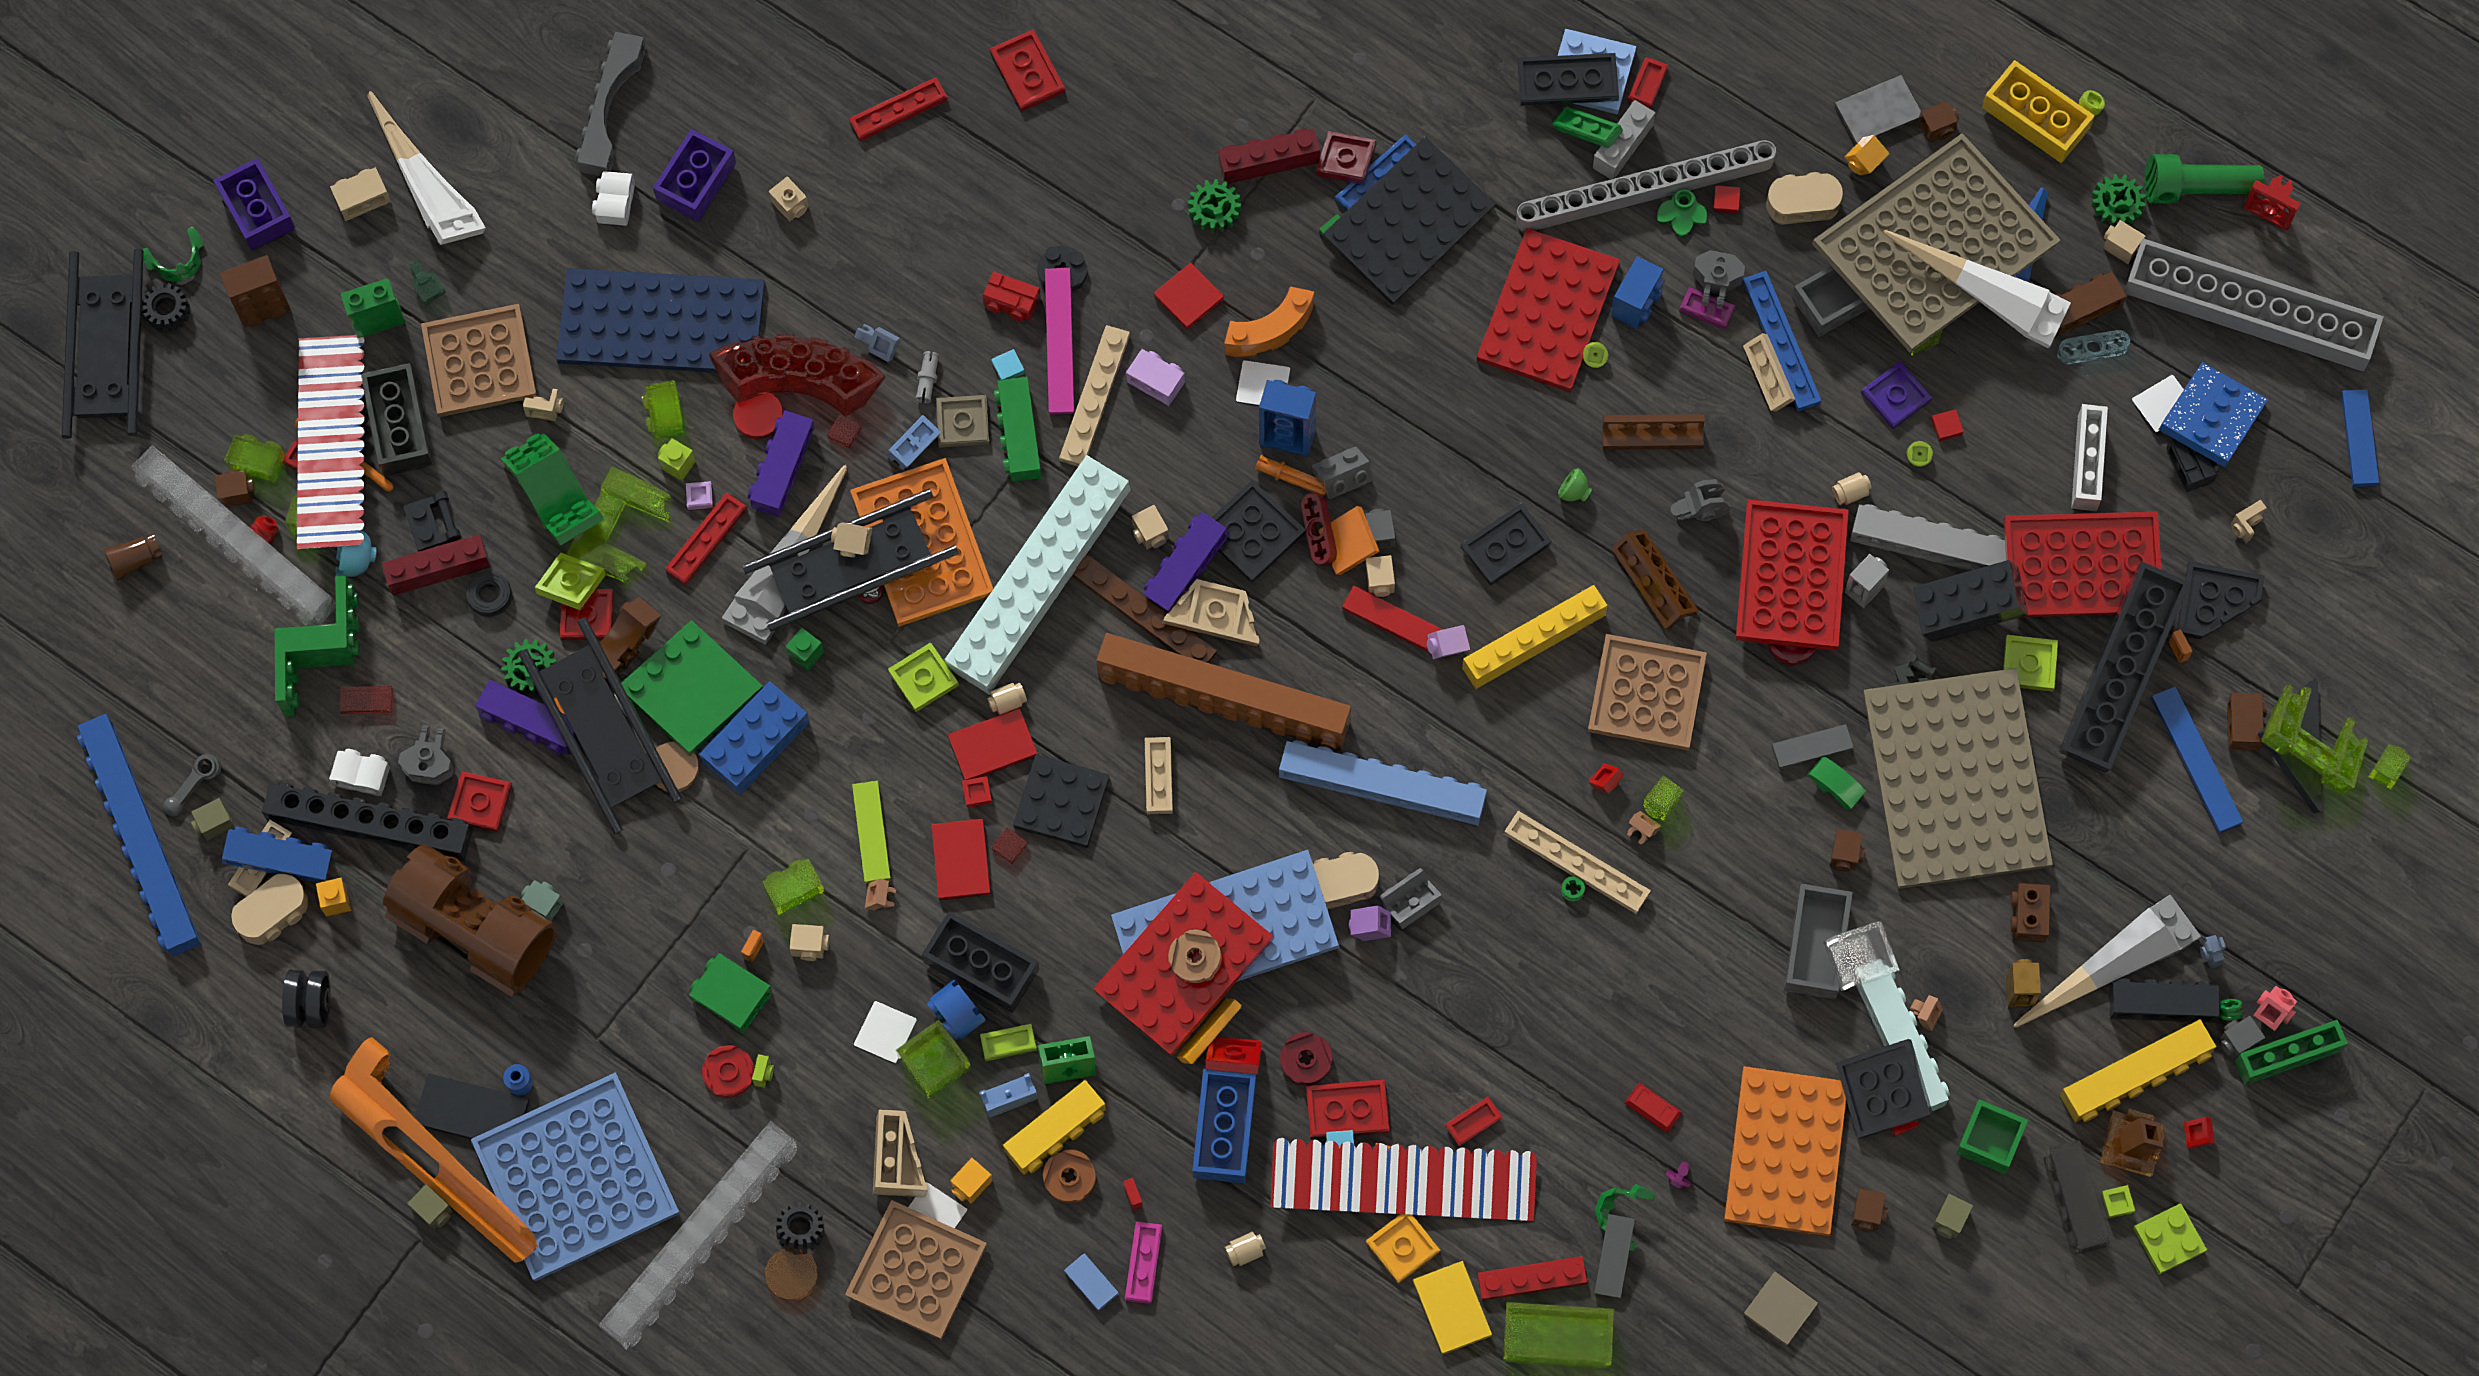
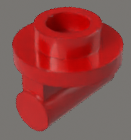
M264 516L257 517L249 530L266 546H269L273 543L279 528L273 518Z

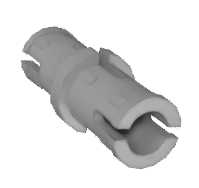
M926 351L923 353L922 368L917 376L919 385L915 400L922 403L924 393V403H931L933 384L937 382V375L935 373L939 354L933 352L930 361V351Z

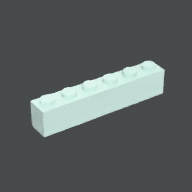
M1884 958L1855 969L1852 978L1883 1045L1887 1046L1911 1039L1932 1111L1946 1106L1950 1096L1949 1089L1945 1082H1940L1937 1075L1939 1073L1937 1063L1934 1058H1929L1926 1051L1928 1049L1927 1042L1922 1034L1919 1035L1915 1028L1917 1026L1916 1018L1912 1011L1908 1012L1904 1004L1906 997L1903 990L1897 988L1893 980L1895 979L1893 968L1890 964L1886 965Z

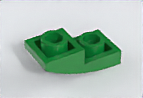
M1822 757L1807 774L1824 793L1830 792L1846 810L1851 809L1866 792L1853 777L1826 757Z

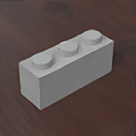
M1634 100L1618 122L1623 132L1610 148L1603 146L1599 148L1594 155L1593 169L1609 179H1615L1652 128L1655 112Z

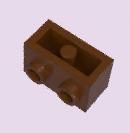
M2231 692L2227 699L2228 749L2260 750L2263 742L2257 734L2265 727L2263 726V718L2267 714V704L2262 702V693Z
M2019 883L2016 890L2011 892L2010 905L2015 907V916L2010 918V932H2014V940L2046 942L2049 936L2050 885Z

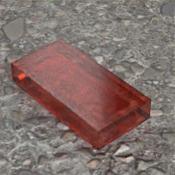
M392 686L341 687L340 689L341 714L392 713Z

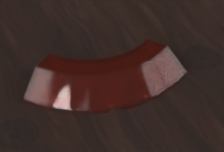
M776 334V337L760 339V336H755L751 341L743 343L736 341L709 353V357L724 388L739 404L750 398L767 393H799L824 401L846 417L863 407L885 379V375L864 357L859 358L850 353L846 347L841 349L828 344L827 340L815 337L804 339L794 338L793 334Z

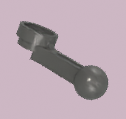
M203 754L197 758L192 772L173 797L165 800L163 810L166 815L170 817L179 816L184 810V803L204 779L213 780L220 774L221 762L216 756ZM205 760H210L212 769L209 773L204 774L201 770V764Z

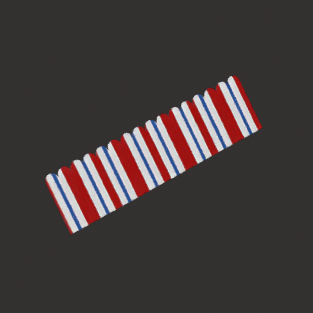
M356 335L299 338L297 549L354 546L364 541L363 534L358 532L364 527V522L358 519L364 514L363 507L359 505L364 501V495L358 492L363 489L364 482L361 479H357L364 474L363 467L359 466L364 461V455L359 452L364 448V442L358 439L364 435V429L358 426L364 422V416L358 413L364 409V403L358 400L364 396V390L358 387L363 384L361 374H358L364 370V364L359 361L364 357V351L359 348L364 344L363 337L357 338Z
M1279 1138L1274 1142L1270 1207L1534 1221L1537 1159L1535 1154L1530 1151L1524 1152L1520 1158V1155L1514 1150L1506 1152L1503 1156L1500 1150L1495 1149L1490 1151L1487 1157V1153L1480 1148L1475 1149L1472 1154L1466 1148H1459L1454 1155V1151L1450 1147H1443L1438 1153L1437 1149L1433 1146H1427L1421 1152L1418 1146L1411 1145L1405 1152L1403 1146L1399 1144L1391 1146L1388 1150L1385 1144L1379 1143L1372 1150V1147L1365 1142L1360 1143L1357 1148L1351 1142H1344L1339 1149V1145L1335 1141H1328L1322 1146L1318 1140H1311L1306 1147L1305 1142L1301 1139H1295L1289 1144L1286 1139Z

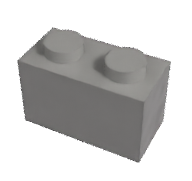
M1869 554L1849 575L1844 593L1862 608H1865L1884 587L1889 572L1886 563L1882 559L1874 558Z

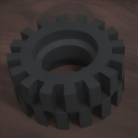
M159 284L160 289L158 290L155 286L152 287L153 293L151 294L147 291L145 294L147 299L143 298L142 300L144 305L142 306V311L152 328L155 327L157 331H161L162 328L164 332H169V328L176 331V325L184 326L183 320L188 321L189 319L187 314H190V305L183 291L177 286L174 288L172 284H167V288H165L164 284ZM164 301L175 303L174 311L168 315L157 313L158 305Z
M797 1202V1207H794L793 1203L788 1205V1210L785 1207L781 1210V1214H778L776 1222L777 1240L779 1239L781 1247L785 1245V1250L788 1252L793 1248L794 1254H798V1251L802 1249L803 1254H806L808 1248L813 1251L816 1249V1244L818 1246L821 1244V1238L824 1236V1220L822 1214H818L816 1207L811 1209V1204L809 1203L802 1207V1202ZM803 1221L809 1224L810 1230L806 1234L796 1235L791 1232L790 1226L794 1222Z

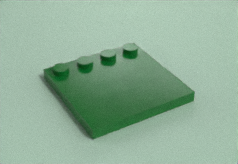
M692 620L621 683L630 701L689 756L744 708L763 688L761 683Z

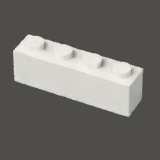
M2082 404L2078 414L2071 509L2097 511L2101 502L2108 407Z

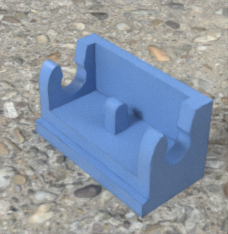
M922 415L889 449L886 457L891 461L896 460L900 464V469L904 470L934 441L941 431Z
M1029 1073L979 1093L989 1118L1038 1100L1037 1092L1032 1084Z

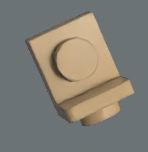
M553 389L550 401L542 397H533V399L525 397L523 408L527 417L556 421L557 414L562 412L564 400L560 397L558 389Z
M2261 500L2236 514L2231 522L2233 532L2238 538H2242L2245 543L2250 541L2254 535L2251 527L2263 519L2262 515L2266 510V506Z

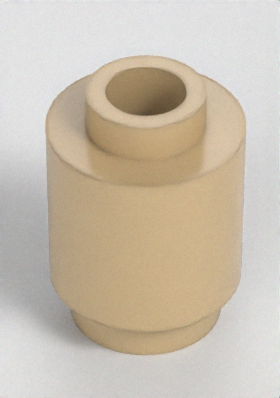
M1858 472L1837 481L1836 485L1832 486V492L1839 505L1844 503L1848 505L1868 496L1869 490L1872 487L1866 475L1862 476Z
M1011 683L990 691L991 697L987 698L992 712L997 711L999 715L1022 707V703L1027 702L1020 683L1015 685Z
M1253 1232L1230 1241V1245L1224 1247L1232 1266L1238 1264L1242 1266L1263 1256L1262 1250L1266 1249L1260 1234L1255 1236Z

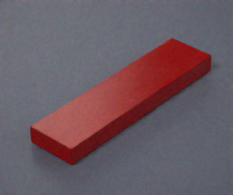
M937 77L849 118V122L861 142L947 101L948 98Z
M726 492L665 568L666 573L686 586L745 513L747 506Z
M1356 586L1352 587L1342 605V610L1429 652L1427 648V635L1443 630Z

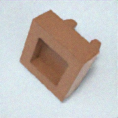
M1640 811L1634 814L1629 821L1633 827L1628 830L1627 835L1632 836L1636 830L1640 831L1642 837L1638 843L1642 844L1648 840V837L1650 838L1655 835L1661 825Z
M877 879L868 883L866 909L874 911L881 907L890 908L894 906V902H889L886 899L887 894L892 895L896 893L895 888L888 887L889 881Z
M1930 995L1925 1003L1915 999L1910 1007L1914 1011L1913 1014L1917 1016L1922 1028L1929 1031L1933 1030L1943 1011L1939 999Z

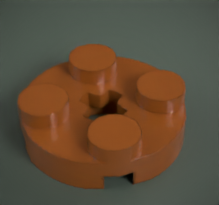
M1064 1150L1062 1153L1049 1158L1043 1170V1180L1046 1191L1055 1200L1067 1204L1080 1203L1092 1192L1096 1182V1173L1093 1164L1084 1153L1077 1150ZM1070 1170L1074 1171V1176L1077 1177L1076 1180L1066 1183L1065 1178L1062 1177L1063 1173L1068 1174Z

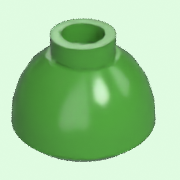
M1579 468L1573 469L1562 483L1558 491L1560 499L1565 501L1580 499L1584 502L1590 495L1592 489L1588 487V480Z

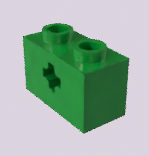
M1090 1036L1038 1045L1039 1065L1044 1084L1096 1075L1095 1056Z

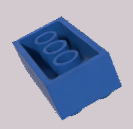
M1267 380L1259 405V444L1308 457L1316 431V392L1306 386H1290L1282 380Z
M769 681L699 754L702 763L738 795H741L810 723L808 714Z
M1203 1069L1192 1170L1194 1179L1246 1184L1256 1074Z

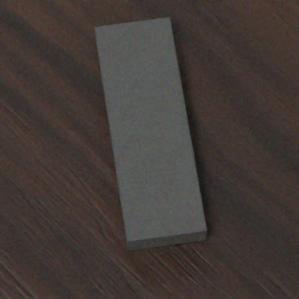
M1846 724L1772 744L1779 770L1819 760L1822 757H1830L1853 751L1854 748Z
M1608 1214L1594 1293L1621 1298L1635 1219Z

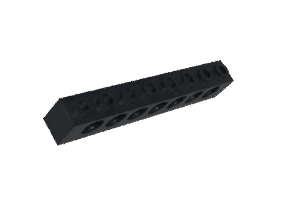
M279 782L278 785L270 783L262 808V814L266 820L410 850L426 844L445 856L465 861L473 833L469 824L459 818H452V821L442 819V816L434 813H427V816L421 815L410 808H402V810L392 809L393 807L386 803L368 804V801L361 798L344 799L342 795L337 793L320 794L313 788L304 787L303 790L296 789L293 785ZM299 800L297 807L288 808L291 801ZM323 805L324 809L320 813H313V809L316 806ZM341 811H349L345 818H337ZM366 816H374L370 823H362ZM391 821H399L395 828H387ZM423 826L422 832L412 834L414 827ZM448 831L446 838H436L439 832Z

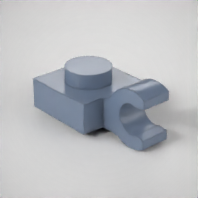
M863 324L862 329L857 328L854 336L856 339L869 344L868 352L887 362L893 360L900 341L899 337L880 327L874 331L872 327Z
M2216 935L2206 937L2202 947H2200L2202 959L2204 962H2208L2210 969L2219 967L2224 961L2222 951L2226 948L2223 937L2218 938V940Z

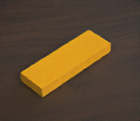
M1226 998L1176 1057L1182 1063L1193 1064L1239 1011L1242 1005L1235 999Z

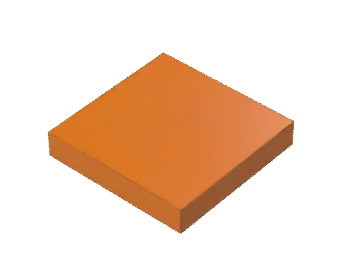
M1356 506L1331 522L1337 550L1336 560L1332 563L1336 575L1344 574L1365 561L1366 558H1370L1380 552L1362 507ZM1323 528L1318 530L1320 535L1323 532Z

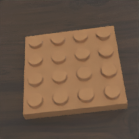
M519 304L421 324L438 417L525 400V397H537Z
M1606 634L1588 732L1689 751L1707 652Z
M891 1200L845 1296L942 1341L984 1254L987 1243Z

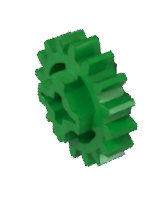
M2114 174L2112 180L2104 177L2102 183H2097L2091 196L2094 199L2092 200L2091 207L2096 208L2095 216H2103L2102 223L2109 220L2110 226H2114L2115 222L2121 220L2124 223L2127 221L2132 225L2135 218L2139 219L2141 217V211H2144L2146 205L2144 203L2146 194H2140L2143 188L2142 185L2134 186L2136 179H2132L2129 182L2127 181V175H2123L2122 179H2118L2117 174Z
M1215 179L1211 185L1208 180H1205V187L1203 188L1200 185H1196V192H1190L1191 200H1188V208H1190L1189 217H1194L1193 224L1201 223V230L1203 231L1210 227L1211 233H1214L1216 227H1219L1221 232H1223L1224 225L1226 224L1232 227V219L1238 220V212L1241 211L1240 195H1235V187L1228 189L1226 181L1222 185H1218V179Z
M524 639V645L520 646L515 642L516 649L514 651L511 649L506 650L509 658H502V662L506 666L501 667L503 674H506L504 677L506 683H511L513 690L520 687L522 694H525L527 689H530L531 693L535 694L536 687L518 653L527 649L539 671L556 663L557 660L552 659L555 656L553 650L548 651L546 643L539 646L537 639L532 644H529L528 640ZM533 652H534V653H538V654H540L541 656H538V657H537V656H535V655L533 654ZM517 677H524L526 681L521 680Z

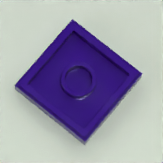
M1900 361L1861 390V394L1892 429L1896 428L1932 400L1931 395Z

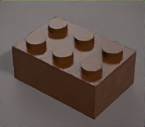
M268 255L220 272L228 296L244 328L257 326L264 320L272 317L278 318L291 311L282 284Z

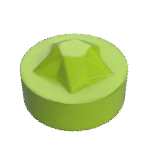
M2089 90L2081 96L2079 105L2093 115H2098L2104 108L2105 101L2099 93Z
M1591 342L1584 348L1583 359L1588 366L1598 368L1607 362L1608 351L1603 344Z
M1916 441L1907 449V458L1915 466H1925L1932 459V448L1923 441Z

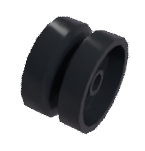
M289 970L285 976L282 995V1012L285 1026L300 1028L306 1020L310 1028L326 1027L331 1002L328 972L313 970L307 978L303 970Z

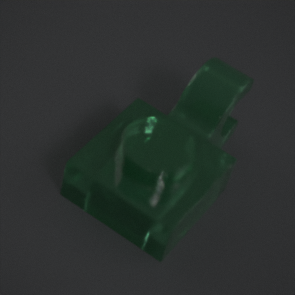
M418 260L408 264L416 278L411 284L424 305L446 293L433 270L425 273Z

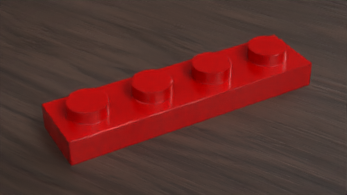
M1582 1256L1479 1272L1477 1274L1482 1301L1587 1284Z

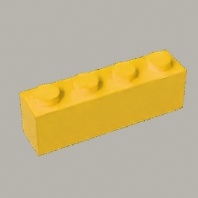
M1084 1080L1003 1144L1004 1152L1023 1175L1028 1171L1033 1173L1042 1166V1160L1047 1156L1051 1155L1052 1157L1058 1154L1064 1147L1062 1144L1067 1140L1078 1138L1084 1132L1083 1128L1090 1122L1092 1124L1098 1122L1105 1115V1103L1088 1082Z

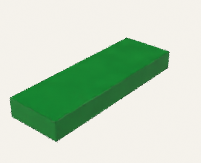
M1567 106L1552 124L1555 130L1606 148H1610L1623 132L1619 124Z

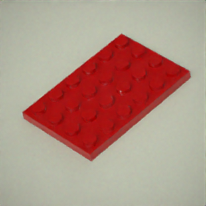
M1526 228L1478 352L1477 361L1571 392L1583 361L1584 348L1590 343L1620 264V259Z
M1747 499L1735 640L1838 650L1848 509Z
M2158 512L2012 515L2004 517L2006 560H2010L2019 567L2028 615L2024 617L2116 615L2136 567L2141 562L2162 570Z
M1195 872L1093 990L1169 1055L1173 1056L1273 941L1274 936ZM1189 930L1205 931L1219 944L1222 952L1221 965L1214 977L1209 981L1201 983L1186 982L1174 973L1170 965L1169 949L1172 942ZM1194 950V954L1190 953L1188 958L1192 959V963H1197L1198 960H1201L1202 956L1199 954V950Z

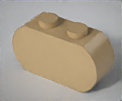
M1812 172L1806 176L1785 175L1782 178L1776 179L1770 186L1766 208L1769 216L1781 225L1831 220L1839 211L1843 191L1839 181L1828 173Z
M1346 852L1337 859L1329 860L1328 858L1316 860L1313 864L1327 909L1371 899L1377 891L1379 881L1378 867L1374 860L1366 854Z
M276 874L234 906L232 910V923L240 936L251 944L260 945L267 941H273L281 934V930L288 925L296 924L302 918V914L306 912L308 907L307 893L295 877L288 874Z

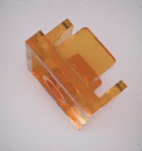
M2129 1109L2127 1114L2113 1110L2100 1163L2151 1177L2161 1149L2142 1159L2122 1154L2118 1129L2139 1118L2154 1121L2155 1116ZM2160 1124L2162 1140H2164L2165 1133L2163 1131L2165 1125Z

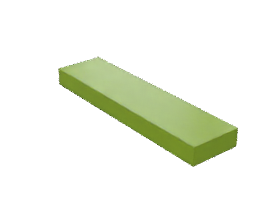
M878 781L852 784L865 884L877 879L891 881Z

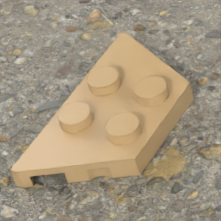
M1196 579L1172 610L1167 613L1162 624L1256 647L1259 644V637L1256 635L1253 624V615L1248 607L1249 601L1246 591Z

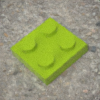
M560 552L535 586L536 594L581 610L605 577V569Z
M2007 635L2005 638L2003 670L2017 669L2020 688L2053 692L2058 640Z
M931 642L888 669V673L915 712L959 686L958 681Z
M2181 1203L2133 1227L2158 1275L2207 1251Z

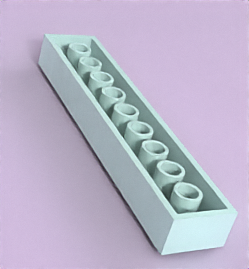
M1088 455L1085 456L945 658V663L949 670L990 695V691L999 682L1068 582L1078 564L1088 553L1130 492L1128 480Z

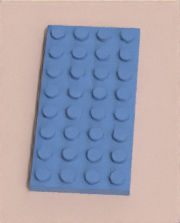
M1309 850L1209 882L1274 936L1273 941L1238 981L1340 948ZM1175 894L1111 915L1123 954Z

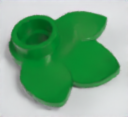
M1687 189L1675 192L1672 200L1661 204L1657 214L1658 222H1671L1674 232L1681 237L1691 231L1694 223L1705 224L1707 219L1705 207L1697 203L1695 195ZM1686 200L1688 204L1682 205L1679 201Z

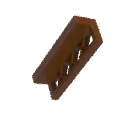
M1705 414L1604 415L1602 423L1603 450L1703 449Z
M1645 529L1626 533L1612 547V550L1665 630L1672 628L1682 618L1695 615L1699 611ZM1639 538H1640V540L1642 541V543L1644 544V546L1641 545L1640 542L1638 541ZM1680 602H1682V603L1684 604V606L1686 607V609H1684V608L1682 607V605L1680 604Z

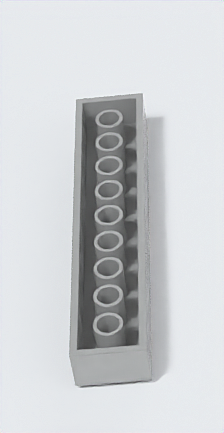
M2142 239L2124 290L2127 295L2363 372L2370 361L2384 317L2147 239Z

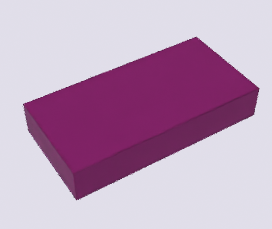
M1689 287L1679 312L1725 330L1735 305L1724 301L1723 308L1719 309L1716 305L1717 298L1710 296L1707 306H1703L1701 304L1704 293Z

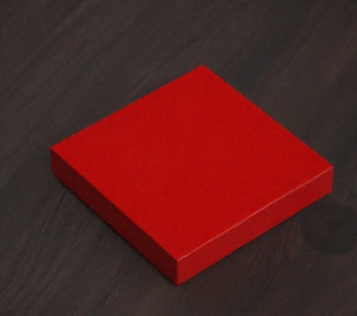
M1191 262L1154 292V297L1186 330L1224 300L1221 292Z
M595 589L581 610L561 603L560 639L586 640L577 621L586 617L597 639L603 640L612 628L613 589Z
M462 771L447 819L452 821V818H459L465 820L471 827L498 833L512 783Z
M1216 1036L1208 1046L1205 1069L1258 1074L1262 1041Z

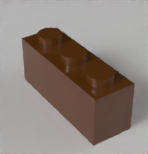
M2113 272L2105 275L2100 273L2084 285L2081 283L2076 284L2069 289V292L2063 295L2055 294L2071 302L2056 333L2057 336L2124 305L2127 295Z

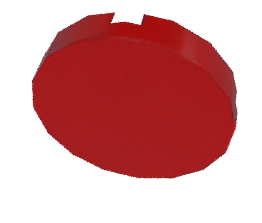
M763 390L744 394L736 402L733 409V419L738 431L751 439H760L774 435L776 433L774 432L776 420L778 417L782 418L783 409L779 400L772 393Z
M732 1045L720 1046L711 1051L707 1056L708 1058L702 1067V1076L707 1088L715 1095L724 1098L737 1097L746 1092L752 1085L754 1064L749 1054L744 1050Z

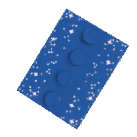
M2202 362L2158 430L2221 466L2226 467L2268 399Z

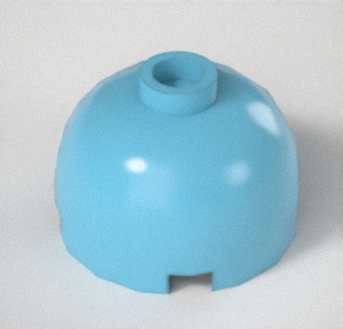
M358 531L364 536V541L361 544L337 547L336 559L340 561L339 567L336 566L337 576L356 577L367 570L370 562H375L376 547H371V539L364 531Z

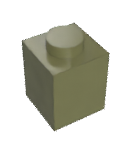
M220 798L192 811L195 818L191 822L197 835L203 834L207 841L235 827Z
M427 1185L407 1203L433 1230L438 1226L442 1227L451 1217L452 1209Z
M1948 1194L1933 1228L1937 1229L1936 1232L1945 1238L1951 1239L1953 1237L1957 1239L1973 1205Z

